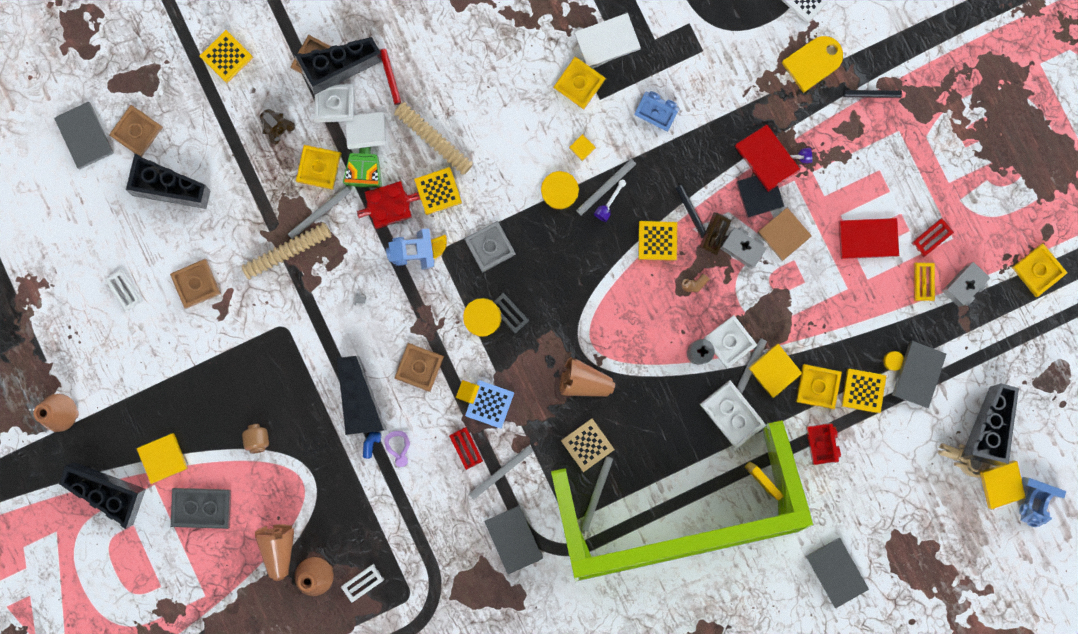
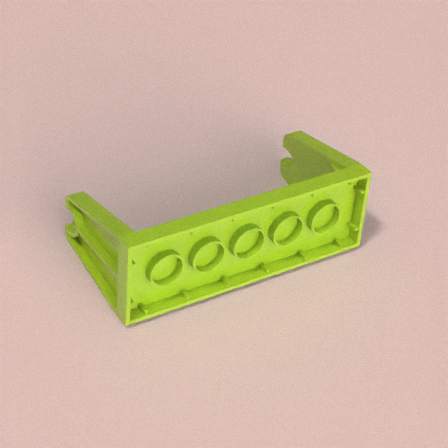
M783 421L767 423V427L763 428L775 485L784 495L783 498L778 500V516L600 556H591L578 526L566 468L551 471L575 582L797 533L813 526L809 506Z

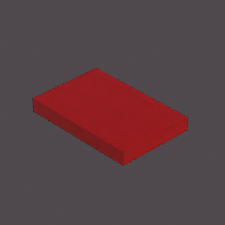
M765 125L735 145V148L767 191L772 190L800 171L798 165L768 125Z
M897 218L839 221L841 259L899 256Z

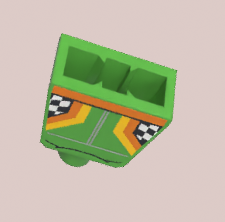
M371 147L359 148V153H350L343 179L345 186L382 187L379 157L371 154Z

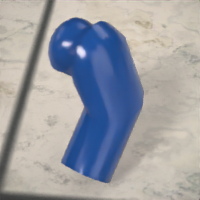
M370 432L363 443V458H372L374 442L379 443L381 441L382 434L380 432Z

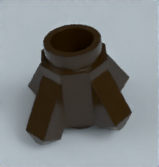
M266 109L260 115L262 134L268 135L272 144H278L280 141L279 136L284 134L286 130L291 132L295 129V123L285 119L283 113Z

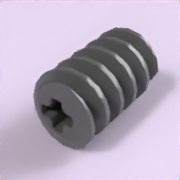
M697 340L689 345L686 351L687 358L696 365L706 364L714 357V346L708 340ZM701 349V351L704 352V355L700 356V353H697V350Z

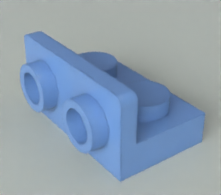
M646 91L634 115L668 132L680 108L677 107V103L668 99L665 101L660 98L658 93Z

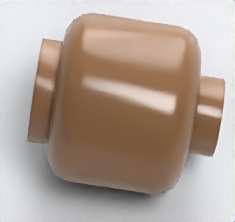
M259 424L249 425L248 429L242 433L244 449L249 451L250 454L264 452L265 448L269 446L267 429L260 427Z

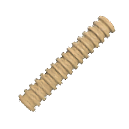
M406 102L401 103L396 108L394 115L399 116V120H403L404 124H408L407 127L412 128L413 132L416 131V135H420L422 140L425 139L426 144L429 143L431 148L434 147L435 152L438 151L439 155H443V159H447L448 163H452V167H456L457 171L460 170L461 175L466 174L472 167L473 162L468 161L469 158L464 157L463 153L460 154V150L455 149L454 145L451 146V142H447L445 137L442 138L441 133L438 134L436 129L433 130L432 125L429 126L428 122H424V118H420L419 114H415V110H411L410 106L407 107Z
M322 222L321 226L317 225L315 229L311 228V231L307 230L305 234L301 233L300 237L296 236L294 240L290 239V242H284V245L280 244L279 248L274 247L273 251L269 250L267 254L259 255L258 259L253 258L252 262L248 261L246 265L242 264V271L247 279L251 280L252 276L256 277L258 273L262 274L264 270L268 271L269 267L272 269L273 265L277 266L279 262L283 263L285 259L289 260L290 256L293 258L294 254L298 255L300 251L304 252L306 248L310 249V246H316L315 243L320 244L321 240L325 241L327 237L331 238L332 234L326 223Z

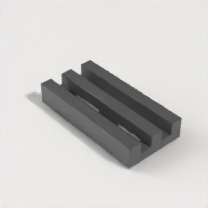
M504 293L494 301L518 325L515 328L501 313L502 320L515 334L529 322L525 315ZM503 298L524 320L522 323L501 302Z

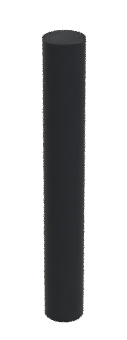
M844 90L843 97L901 98L902 91Z
M683 185L676 187V190L702 239L706 230Z

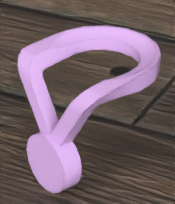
M393 431L386 435L384 439L385 448L396 457V465L404 467L408 463L405 454L410 446V441L405 432ZM401 436L404 438L405 446L400 455L393 451L389 445V440L392 437Z

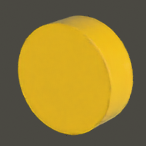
M893 351L885 355L883 362L887 369L896 371L901 369L904 357L901 353Z

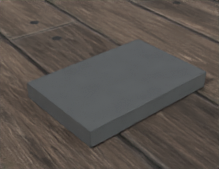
M86 102L54 117L77 169L80 170L114 154L90 102Z
M910 341L892 396L929 408L947 354Z
M172 488L170 527L229 529L231 489Z
M520 505L484 521L508 575L543 559Z
M837 538L805 556L834 608H838L869 590L841 538Z

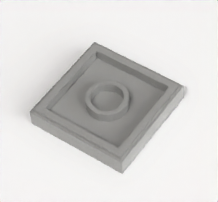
M498 221L465 238L482 273L516 255Z

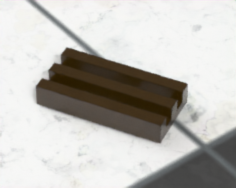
M713 212L699 248L705 249V251L711 252L713 255H718L732 220Z

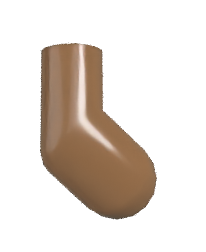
M702 274L696 281L684 279L681 283L682 289L686 292H699L710 279L705 274Z

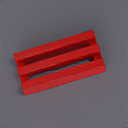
M940 218L911 243L925 257L951 236L954 231ZM940 224L943 226L920 245L919 242ZM946 229L947 233L925 251L924 247Z
M467 427L449 435L466 470L483 462ZM464 432L478 459L474 461L463 439L462 433ZM456 436H458V438H459V440H460V442H461V444H462V446H463V448H464V450H465V452H466V454H467V456H468V458H469V460H470V462H471L470 464L467 463V461H466V459H465V457H464V455H463V453H462V451H461V449H460V447H459V445H458V443H457V441H456V439H455Z

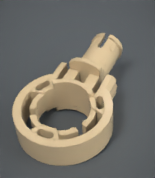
M941 443L939 448L944 450H938V455L958 461L954 462V466L960 467L967 476L980 478V473L973 474V472L993 467L991 464L982 462L981 467L974 470L971 467V459L961 457L964 450ZM960 444L959 448L964 449L966 445Z

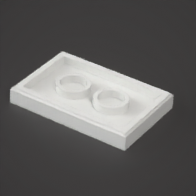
M628 13L574 32L585 64L590 67L641 49Z
M731 380L700 404L736 450L766 426Z

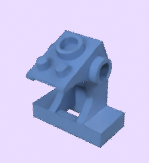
M429 228L416 232L417 239L404 240V237L393 238V242H389V248H386L389 262L396 264V266L407 265V261L420 260L422 270L434 267ZM416 245L417 254L407 255L406 246Z
M1022 477V484L1029 487L1024 503L1019 508V514H1021L1020 521L1026 522L1031 527H1040L1052 520L1050 512H1047L1050 500L1054 496L1064 498L1066 491L1031 478ZM1034 498L1041 500L1038 510L1032 509Z

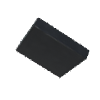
M757 176L736 182L747 218L784 207L778 186L767 191Z

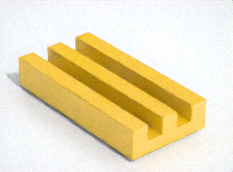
M914 263V301H935V263ZM920 267H921L922 297H920ZM926 267H929V297H926Z

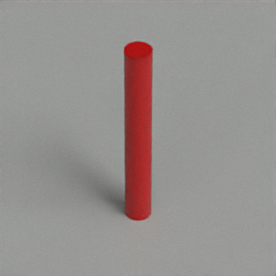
M381 49L382 63L394 105H399L402 102L386 49Z

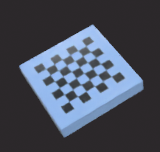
M478 380L476 385L480 386L474 403L469 404L465 416L502 429L514 392Z

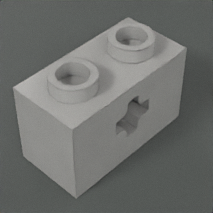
M734 227L720 249L750 269H753L767 248L764 247V243L761 240L749 237L746 230ZM746 243V244H747V246H746L747 249L743 251V250H742V245H740V244Z
M971 262L953 278L942 292L958 307L968 306L975 299L974 295L987 287L988 284L986 282L990 277L974 262Z

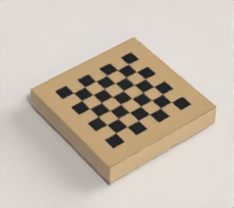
M590 419L561 440L583 472L615 450L593 419Z

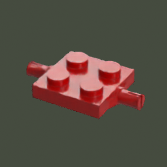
M395 182L366 191L367 208L357 211L358 218L370 215L375 228L378 229L411 219L410 202L421 200L419 192L407 195L402 182Z

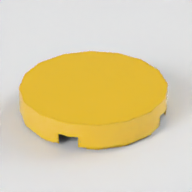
M552 172L542 182V198L554 209L568 208L578 198V183L567 172Z
M486 298L470 302L463 314V321L467 330L473 335L480 337L494 333L499 328L502 320L499 307L492 300Z

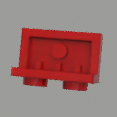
M832 423L807 426L806 430L812 465L839 462L841 451L840 447L836 446L835 438H838L836 427H833Z

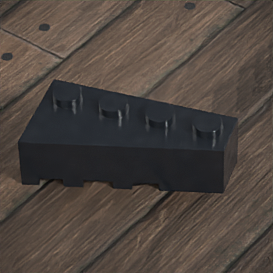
M372 37L348 42L345 45L330 46V48L323 50H312L310 53L294 54L296 62L314 95L382 62L381 52Z
M134 153L126 191L134 197L207 209L211 191L205 184L176 173L169 168H165Z
M348 356L337 358L345 435L387 430L360 357Z
M1002 383L989 387L961 457L995 466L1009 464L1019 388Z
M75 462L65 466L59 485L77 497L86 500L93 508H97L105 513V516L118 522L124 529L134 525L146 490L140 486Z

